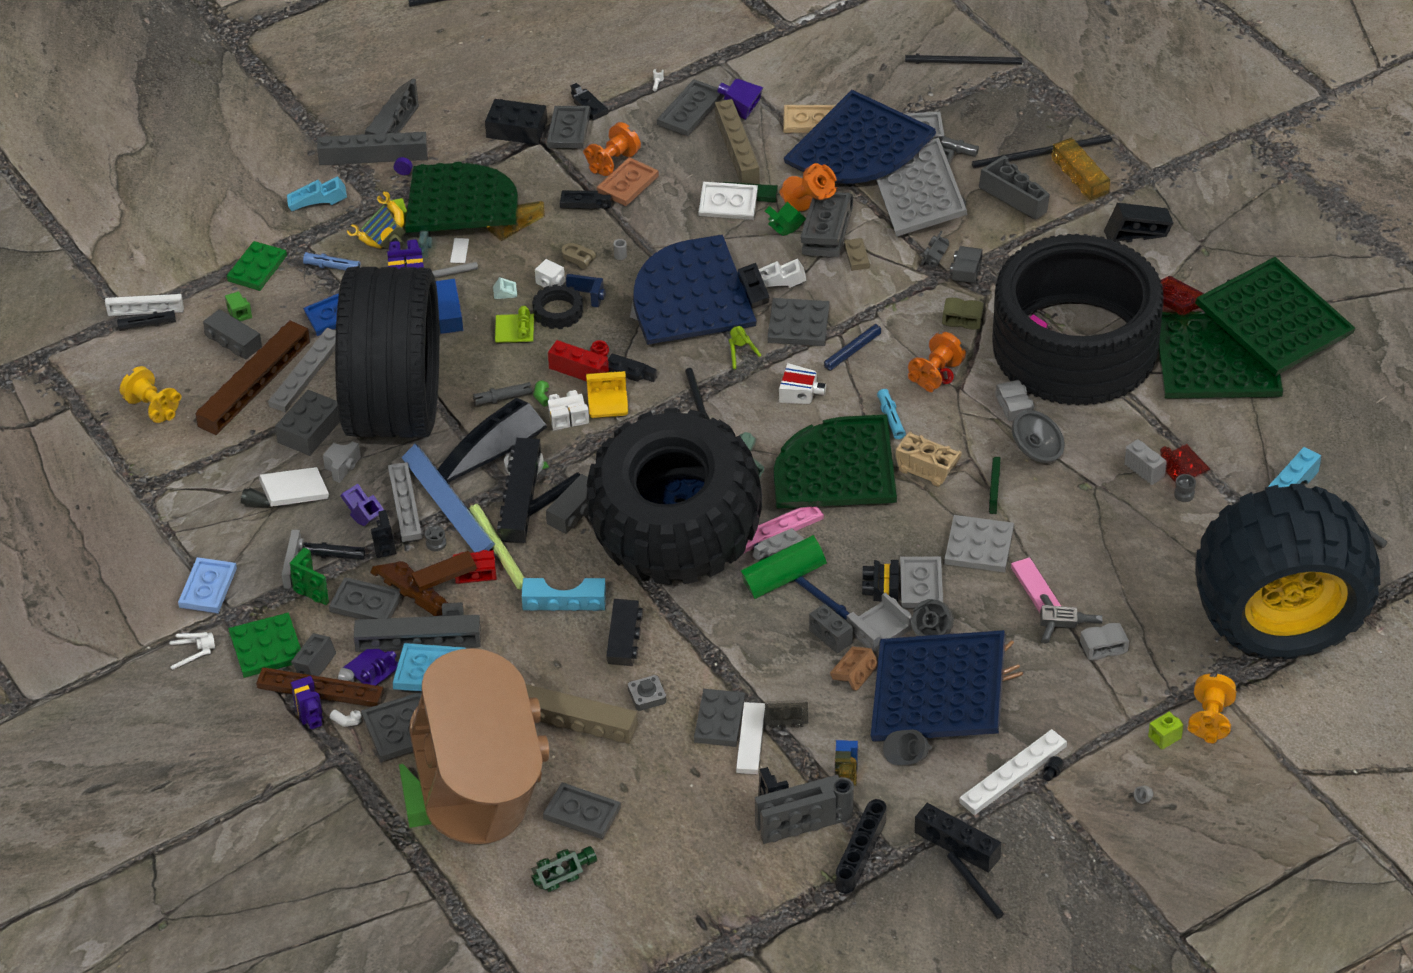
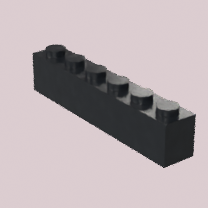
M516 437V443L511 447V457H513V460H509L508 472H510V475H506L505 482L508 488L503 491V502L505 504L500 508V518H502V521H498L497 533H501L502 542H526L541 455L540 439Z

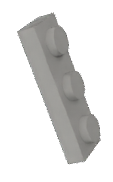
M292 530L282 570L283 586L286 589H292L293 586L289 563L304 546V538H301L300 530Z

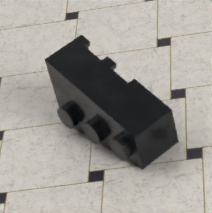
M1117 203L1104 229V233L1107 239H1113L1115 242L1126 240L1128 243L1138 238H1143L1144 240L1167 237L1174 222L1168 208Z
M614 599L606 654L608 664L633 666L634 659L638 658V647L636 646L637 641L640 640V624L643 619V608H640L639 600Z

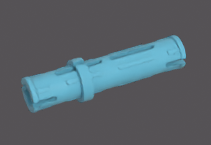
M881 389L877 393L881 403L880 408L884 414H887L888 423L894 438L902 439L905 437L906 432L897 414V406L892 401L889 391Z

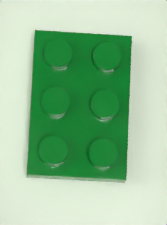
M253 241L228 273L227 281L261 291L287 257V251Z

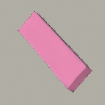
M1030 557L1011 563V569L1039 613L1042 605H1044L1040 598L1041 594L1048 595L1054 606H1061Z

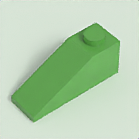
M399 764L409 828L432 824L426 814L420 781L404 764Z

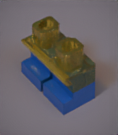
M836 740L835 775L838 774L839 778H848L853 782L854 786H857L858 741Z

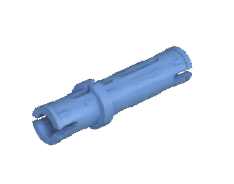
M305 252L303 257L304 264L316 265L322 269L328 267L346 271L348 267H360L361 265L360 261L330 257L323 253L318 255Z

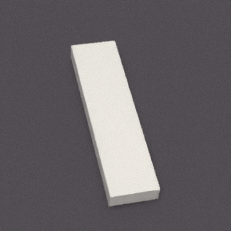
M181 294L105 298L108 316L153 314L154 311L160 313L172 310L175 313L184 312Z
M744 702L736 773L758 774L765 703Z

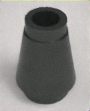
M251 487L249 489L244 488L241 504H245V507H270L266 494Z

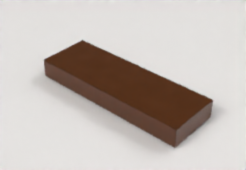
M466 551L411 574L421 592L474 571L477 567L469 551Z

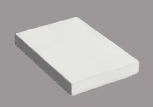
M703 182L699 216L754 220L758 185Z
M317 467L260 474L259 477L270 506L322 500L329 497L328 490Z

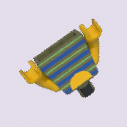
M383 192L386 200H383L381 196L377 197L378 202L383 205L361 228L362 232L359 231L357 225L352 224L351 226L356 229V232L351 233L347 230V233L350 236H358L359 240L370 247L379 249L385 247L389 249L390 242L398 241L400 242V248H402L404 242L400 238L406 233L404 213L394 201L390 200V194Z

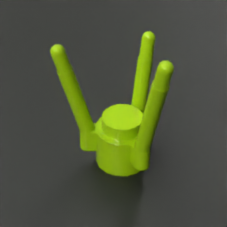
M737 326L730 331L731 339L728 342L731 348L733 369H736L735 345L743 346L747 343L757 356L761 357V353L751 342L743 327Z

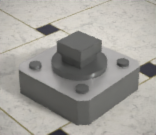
M653 675L628 683V692L636 710L641 711L666 703V694L658 676Z

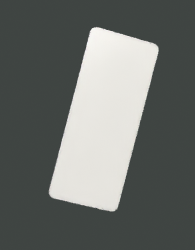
M454 239L451 263H465L469 239Z

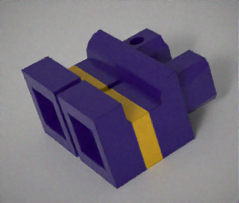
M408 240V249L400 250V242H390L389 251H387L388 267H397L398 269L405 267V260L407 267H417V269L424 267L422 251L417 240Z
M308 676L291 682L294 706L302 724L308 723L310 729L322 726L321 719L323 716L320 696L315 692L312 677Z

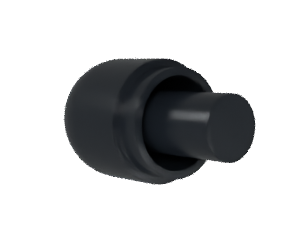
M1052 756L1047 760L1044 765V780L1051 781L1052 778L1057 777L1061 773L1064 762L1059 756Z

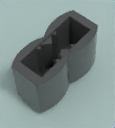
M960 246L959 250L955 251L954 263H951L950 274H953V280L976 282L982 263L983 249Z

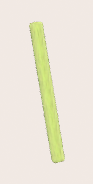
M478 504L471 505L469 507L470 513L495 543L492 549L517 589L521 590L523 578L525 577Z

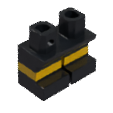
M874 560V566H863L862 580L874 581H862V595H873V601L881 602L882 594L887 593L898 602L899 560H891V564H880L879 561Z

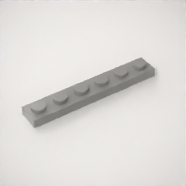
M325 329L269 399V407L283 412L290 408L335 351V330Z

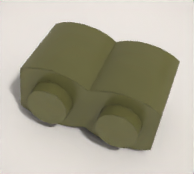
M946 298L942 324L949 327L961 326L971 330L980 329L984 303L976 300L964 301L959 298Z

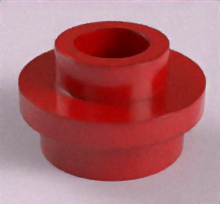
M597 340L592 343L590 351L607 356L609 354V346L605 341Z

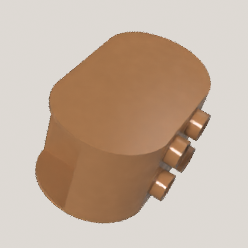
M473 648L455 650L437 658L427 668L422 680L420 702L410 720V737L425 810L432 825L445 836L459 842L469 844L492 843L510 835L522 822L536 783L541 781L542 762H546L549 759V744L545 735L537 736L535 724L540 722L541 716L539 701L537 697H528L524 678L517 668L502 656L487 650Z

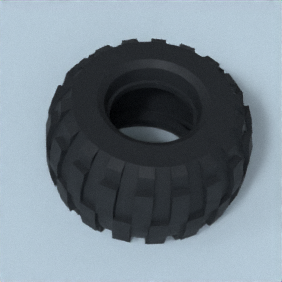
M667 408L664 409L662 414L653 415L652 411L641 414L638 417V421L633 424L627 421L614 431V438L609 437L606 442L602 443L596 453V464L591 463L586 501L596 538L608 556L618 566L623 564L629 574L641 580L642 578L647 580L651 576L657 584L672 585L673 580H682L683 584L698 582V576L707 574L709 577L720 573L724 570L725 562L730 564L733 561L736 562L745 552L748 540H753L758 528L762 510V490L758 468L753 460L751 451L740 435L735 437L734 431L728 424L720 419H710L707 413L690 409L686 414L681 413L680 409ZM694 478L704 481L703 487L694 496L675 504H657L645 500L641 496L650 487L669 479Z

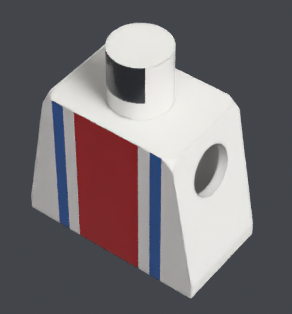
M787 363L779 388V403L810 404L814 394L825 395L826 384L817 382L816 371Z

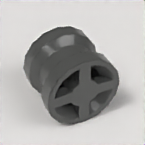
M431 526L425 531L426 546L429 550L440 551L445 548V530L442 527Z

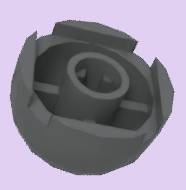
M927 599L921 601L913 610L911 625L917 636L944 635L951 632L954 617L952 611L945 603L939 600Z

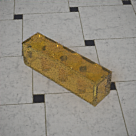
M1072 137L1053 144V152L1051 153L1053 161L1061 167L1062 171L1071 178V181L1080 188L1081 192L1090 201L1109 194L1110 179Z

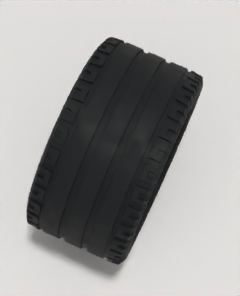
M1060 234L1056 237H1045L1042 240H1036L1034 243L1023 246L1021 250H1017L1003 264L995 287L992 342L994 357L1001 371H1003L1005 376H1008L1010 381L1019 380L1022 385H1025L1027 393H1032L1035 397H1041V399H1047L1050 402L1055 401L1059 404L1088 405L1090 403L1097 404V402L1105 403L1107 400L1112 401L1114 398L1118 399L1121 395L1125 396L1128 392H1132L1134 388H1138L1140 383L1145 381V378L1149 377V373L1152 372L1158 355L1164 302L1163 286L1159 274L1155 272V268L1139 252H1135L1133 248H1128L1125 244L1122 245L1118 241L1115 242L1110 238L1105 239L1102 236ZM1079 302L1105 308L1121 317L1126 324L1104 334L1074 336L1049 330L1034 322L1028 315L1048 305Z
M356 266L346 269L339 289L335 336L337 407L340 424L346 436L376 437V435H379V437H396L398 435L401 438L430 436L434 427L437 410L440 351L438 294L436 280L430 268L401 267L398 269L397 267H381L378 269L377 267L360 268Z

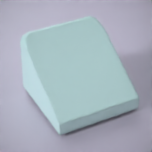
M499 277L493 286L494 298H516V282Z

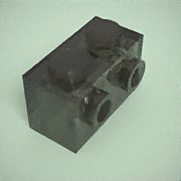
M807 700L764 701L765 725H770V728H782V724H791V727H804V724H808Z

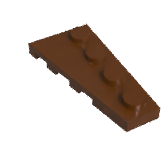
M399 561L372 566L370 571L372 575L376 577L379 574L385 578L383 582L389 586L394 584L400 589L399 593L405 597L414 598L415 604L433 616L443 615L442 604L448 602L433 587L420 592L412 578L411 573L414 571L407 563Z

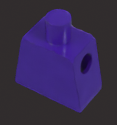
M735 79L731 86L721 82L717 92L724 95V100L732 99L738 115L746 120L760 101L763 87Z

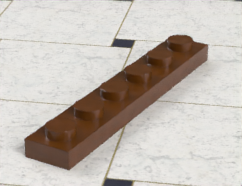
M264 667L256 682L258 689L292 694L291 682L311 676L315 692L319 694L320 699L369 707L379 705L384 694L382 686Z

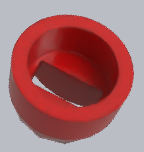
M949 368L940 369L942 383H951L954 378L952 370ZM944 371L947 372L948 379H944Z

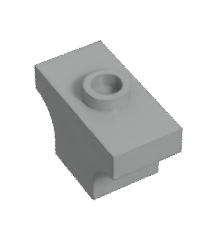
M353 441L347 445H339L333 442L323 454L325 469L332 472L333 481L338 483L343 480L350 470L354 469L355 464L361 458L359 444Z

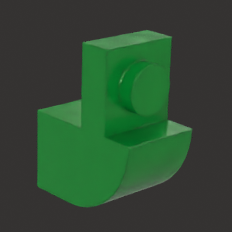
M788 202L778 213L770 206L765 210L769 215L768 220L770 222L768 225L783 236L796 231L806 220V217Z

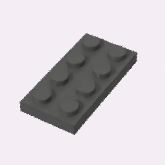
M693 79L659 116L657 125L689 136L715 107V102L720 101L724 95L717 92V87Z

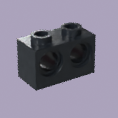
M753 263L739 268L737 275L743 285L751 308L769 303L770 297L757 264Z

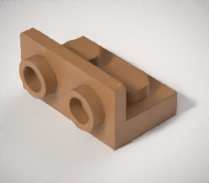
M852 646L830 672L833 680L849 681L852 689L857 691L877 668L878 661L871 648Z

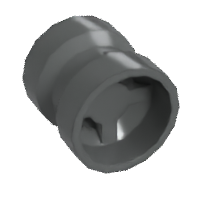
M1181 474L1176 478L1174 496L1178 501L1189 502L1193 500L1196 480L1192 475Z

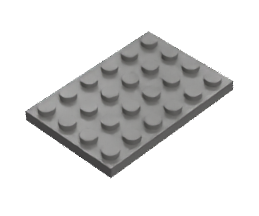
M939 138L930 140L901 168L876 179L896 237L968 215Z

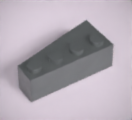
M1005 155L981 169L979 188L1035 220L1047 213L1050 194L1036 182H1031L1029 176L1026 173L1022 174L1016 164H1010L1008 162L1009 158Z

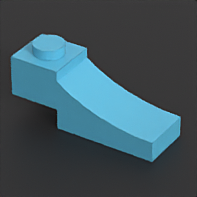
M338 176L323 184L316 180L288 194V207L291 211L319 203H330V205H333L347 198L346 187Z

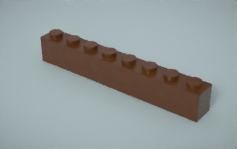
M291 320L282 326L238 372L234 373L197 410L195 415L198 427L217 435L310 343L308 328Z

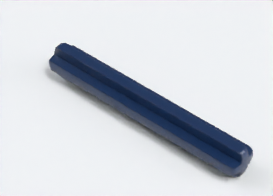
M877 324L871 326L826 359L824 367L828 370L835 368L881 334V327Z

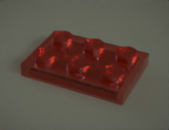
M1172 276L1161 279L1164 298L1163 306L1176 311L1180 315H1185L1200 308L1195 304L1197 297L1204 294L1203 292Z

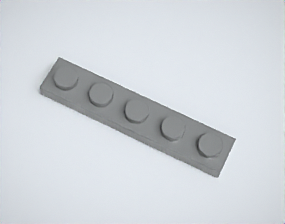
M408 462L388 465L402 542L422 539Z

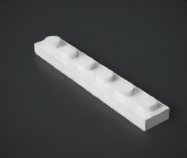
M1051 729L959 798V803L975 816L1046 763L1050 757L1055 756L1066 748L1067 741Z

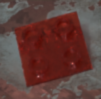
M1188 444L1173 451L1166 446L1160 449V456L1167 460L1165 472L1175 483L1176 478L1181 474H1189L1196 477L1210 470Z

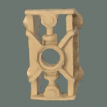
M909 432L897 447L895 455L900 472L905 474L908 472L931 481L934 486L939 487L946 480L950 470L959 462L962 452L950 449V446H943L927 440L922 435L917 436ZM903 447L907 449L911 448L912 451H906L903 449Z

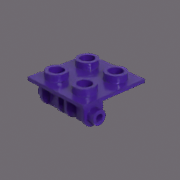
M366 649L343 668L350 669L354 673V678L361 683L377 686L396 671L398 662L395 660L396 654L392 650L390 652H383L380 649Z

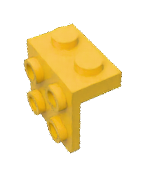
M625 371L586 374L589 416L591 418L625 416L628 414Z

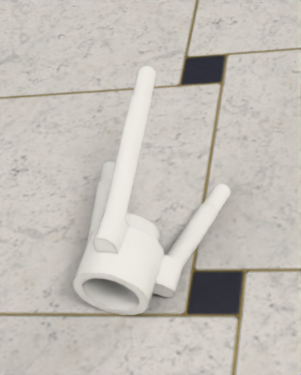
M212 632L176 634L177 638L191 639L170 641V645L196 643L197 649H202V651L172 665L170 668L175 669L203 655L211 654L210 649H215Z

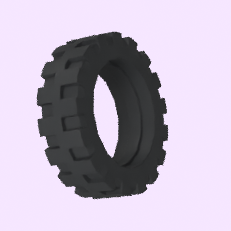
M554 284L552 287L546 286L543 290L540 289L537 295L533 297L534 318L543 327L563 329V327L567 326L568 328L573 323L576 324L579 318H582V296H580L578 290L575 291L571 286L567 287V285L563 284L561 286H558V284ZM556 300H563L573 305L571 309L562 313H551L543 308L547 303Z

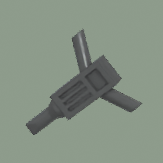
M1040 595L1044 603L1040 610V626H1046L1041 643L1049 642L1054 627L1076 628L1077 624L1084 622L1099 624L1103 622L1102 615L1083 614L1077 612V607L1054 606L1048 595Z

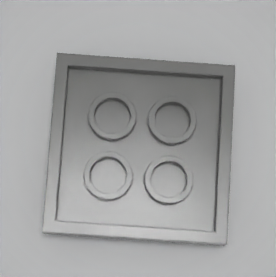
M954 515L944 564L1005 572L1014 523Z

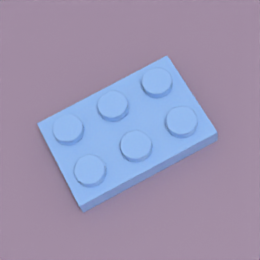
M197 557L178 601L179 608L219 613L236 572V563Z

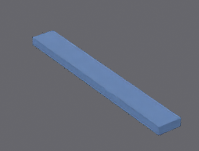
M414 444L401 458L404 462H408V467L474 552L489 551L495 543L417 444Z

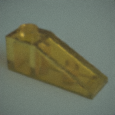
M537 201L519 205L517 225L490 226L488 231L500 241L505 240L545 217L544 202Z

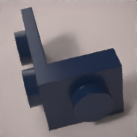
M574 274L566 275L567 287L571 286L575 291L590 293L591 307H599L601 300L605 298L603 278Z

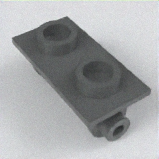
M940 231L937 237L933 235L928 243L931 247H927L923 252L922 257L924 259L921 265L924 262L929 263L931 267L939 265L943 254L949 246V240L940 236L943 231Z

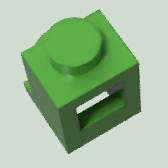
M239 291L225 295L226 306L230 316L240 322L252 318L250 303L247 302L246 298H242Z

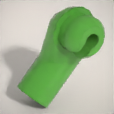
M540 380L535 384L533 396L542 406L546 407L548 406L549 398L544 393L548 391L546 388H549V384Z

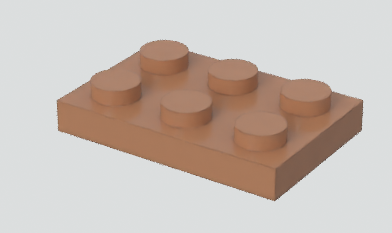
M629 157L597 186V191L599 194L611 195L612 200L627 206L659 176V171Z

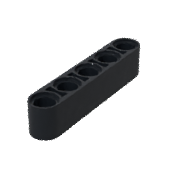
M873 799L867 804L836 869V889L841 893L848 894L855 889L884 828L887 806L880 799Z

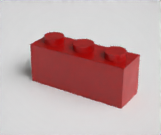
M556 340L548 351L549 369L584 381H587L586 374L609 373L608 357L559 340Z

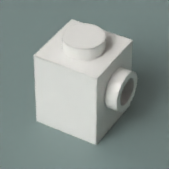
M545 259L535 269L536 284L543 288L546 286L552 287L554 284L561 286L565 282L564 267Z

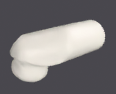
M333 710L330 714V719L343 727L358 725L362 717L361 712L357 710L351 711L349 716H345L337 710Z

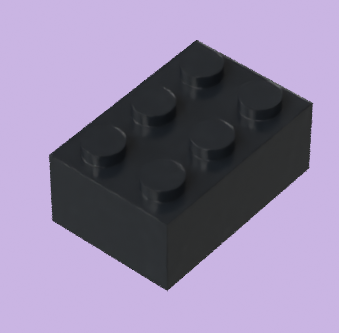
M494 99L485 120L486 138L539 145L548 122L546 105Z

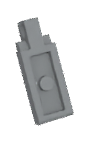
M791 528L754 546L753 557L760 560L804 540V538Z

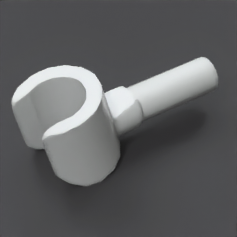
M656 69L653 70V91H657L659 82L664 80V70L659 73L656 72Z

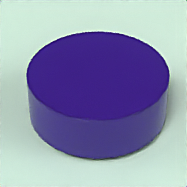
M400 157L396 159L393 167L398 174L408 175L413 165L409 159Z

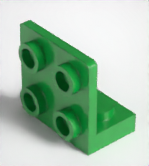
M303 548L289 563L293 590L300 595L311 598L317 603L320 602L327 605L329 597L326 577L313 571L311 551Z

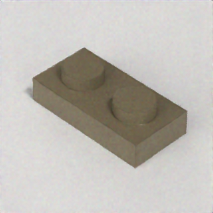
M863 239L844 240V248L851 271L869 269L870 262Z

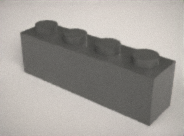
M412 78L391 95L386 105H383L380 113L374 117L373 122L366 128L365 135L399 133L419 107L416 79Z

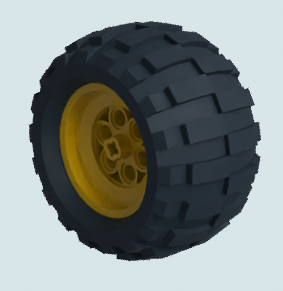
M1290 484L1288 487L1274 485L1265 487L1263 491L1254 494L1250 492L1240 497V501L1234 505L1228 504L1219 512V517L1210 522L1201 538V548L1197 549L1195 575L1202 606L1206 611L1209 621L1221 637L1225 635L1229 644L1247 654L1255 652L1259 658L1272 659L1274 657H1283L1284 660L1295 659L1301 655H1314L1323 652L1322 649L1331 645H1338L1346 640L1345 636L1351 632H1356L1364 624L1363 619L1370 615L1379 596L1378 586L1381 585L1380 562L1368 526L1348 501H1343L1336 494L1317 486L1310 489L1306 488L1304 484Z

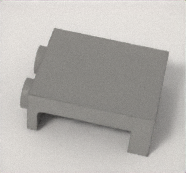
M887 593L882 594L881 603L862 615L857 616L854 612L847 615V622L853 626V636L866 648H871L873 653L879 650L880 639L899 638L912 628L910 612L903 609Z

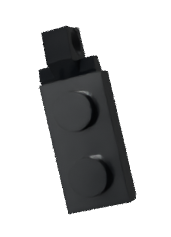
M577 83L570 85L574 103L577 106H590L589 118L596 120L608 114V108L591 92L587 91V89L582 90L581 86Z
M562 190L560 208L605 209L611 208L612 205L611 195L599 194L598 191Z
M613 353L608 358L609 372L625 371L626 378L636 382L643 379L654 382L657 378V369Z

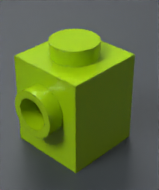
M1169 711L1150 722L1148 737L1163 750L1182 738V721Z

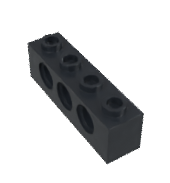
M926 803L915 816L914 833L949 852L954 851L958 857L989 873L1000 860V841L939 808Z

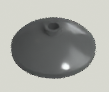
M1025 410L1014 418L1012 422V435L1018 448L1026 456L1041 463H1051L1063 454L1065 446L1063 435L1056 423L1048 416L1035 410Z

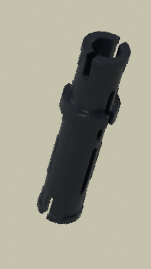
M154 311L153 314L117 319L118 328L121 331L176 322L175 311L160 313Z
M304 542L303 548L311 551V555L321 556V558L337 557L360 560L365 558V547L330 545L327 542H322V544Z

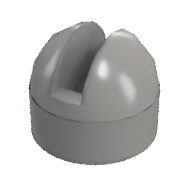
M341 668L338 679L353 682L354 673L350 669Z
M1139 786L1134 791V798L1140 804L1147 803L1153 798V790L1149 786Z

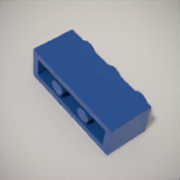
M455 279L436 281L440 333L463 331L462 314Z

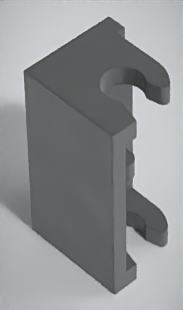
M315 633L310 636L291 661L297 673L304 674L305 672L308 675L319 676L336 654L331 638Z

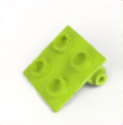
M521 306L518 314L496 315L495 343L533 342L534 314H530L526 306Z

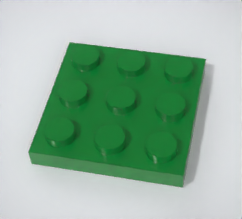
M289 612L228 628L243 678L260 674L263 667L280 669L291 666V661L301 649Z

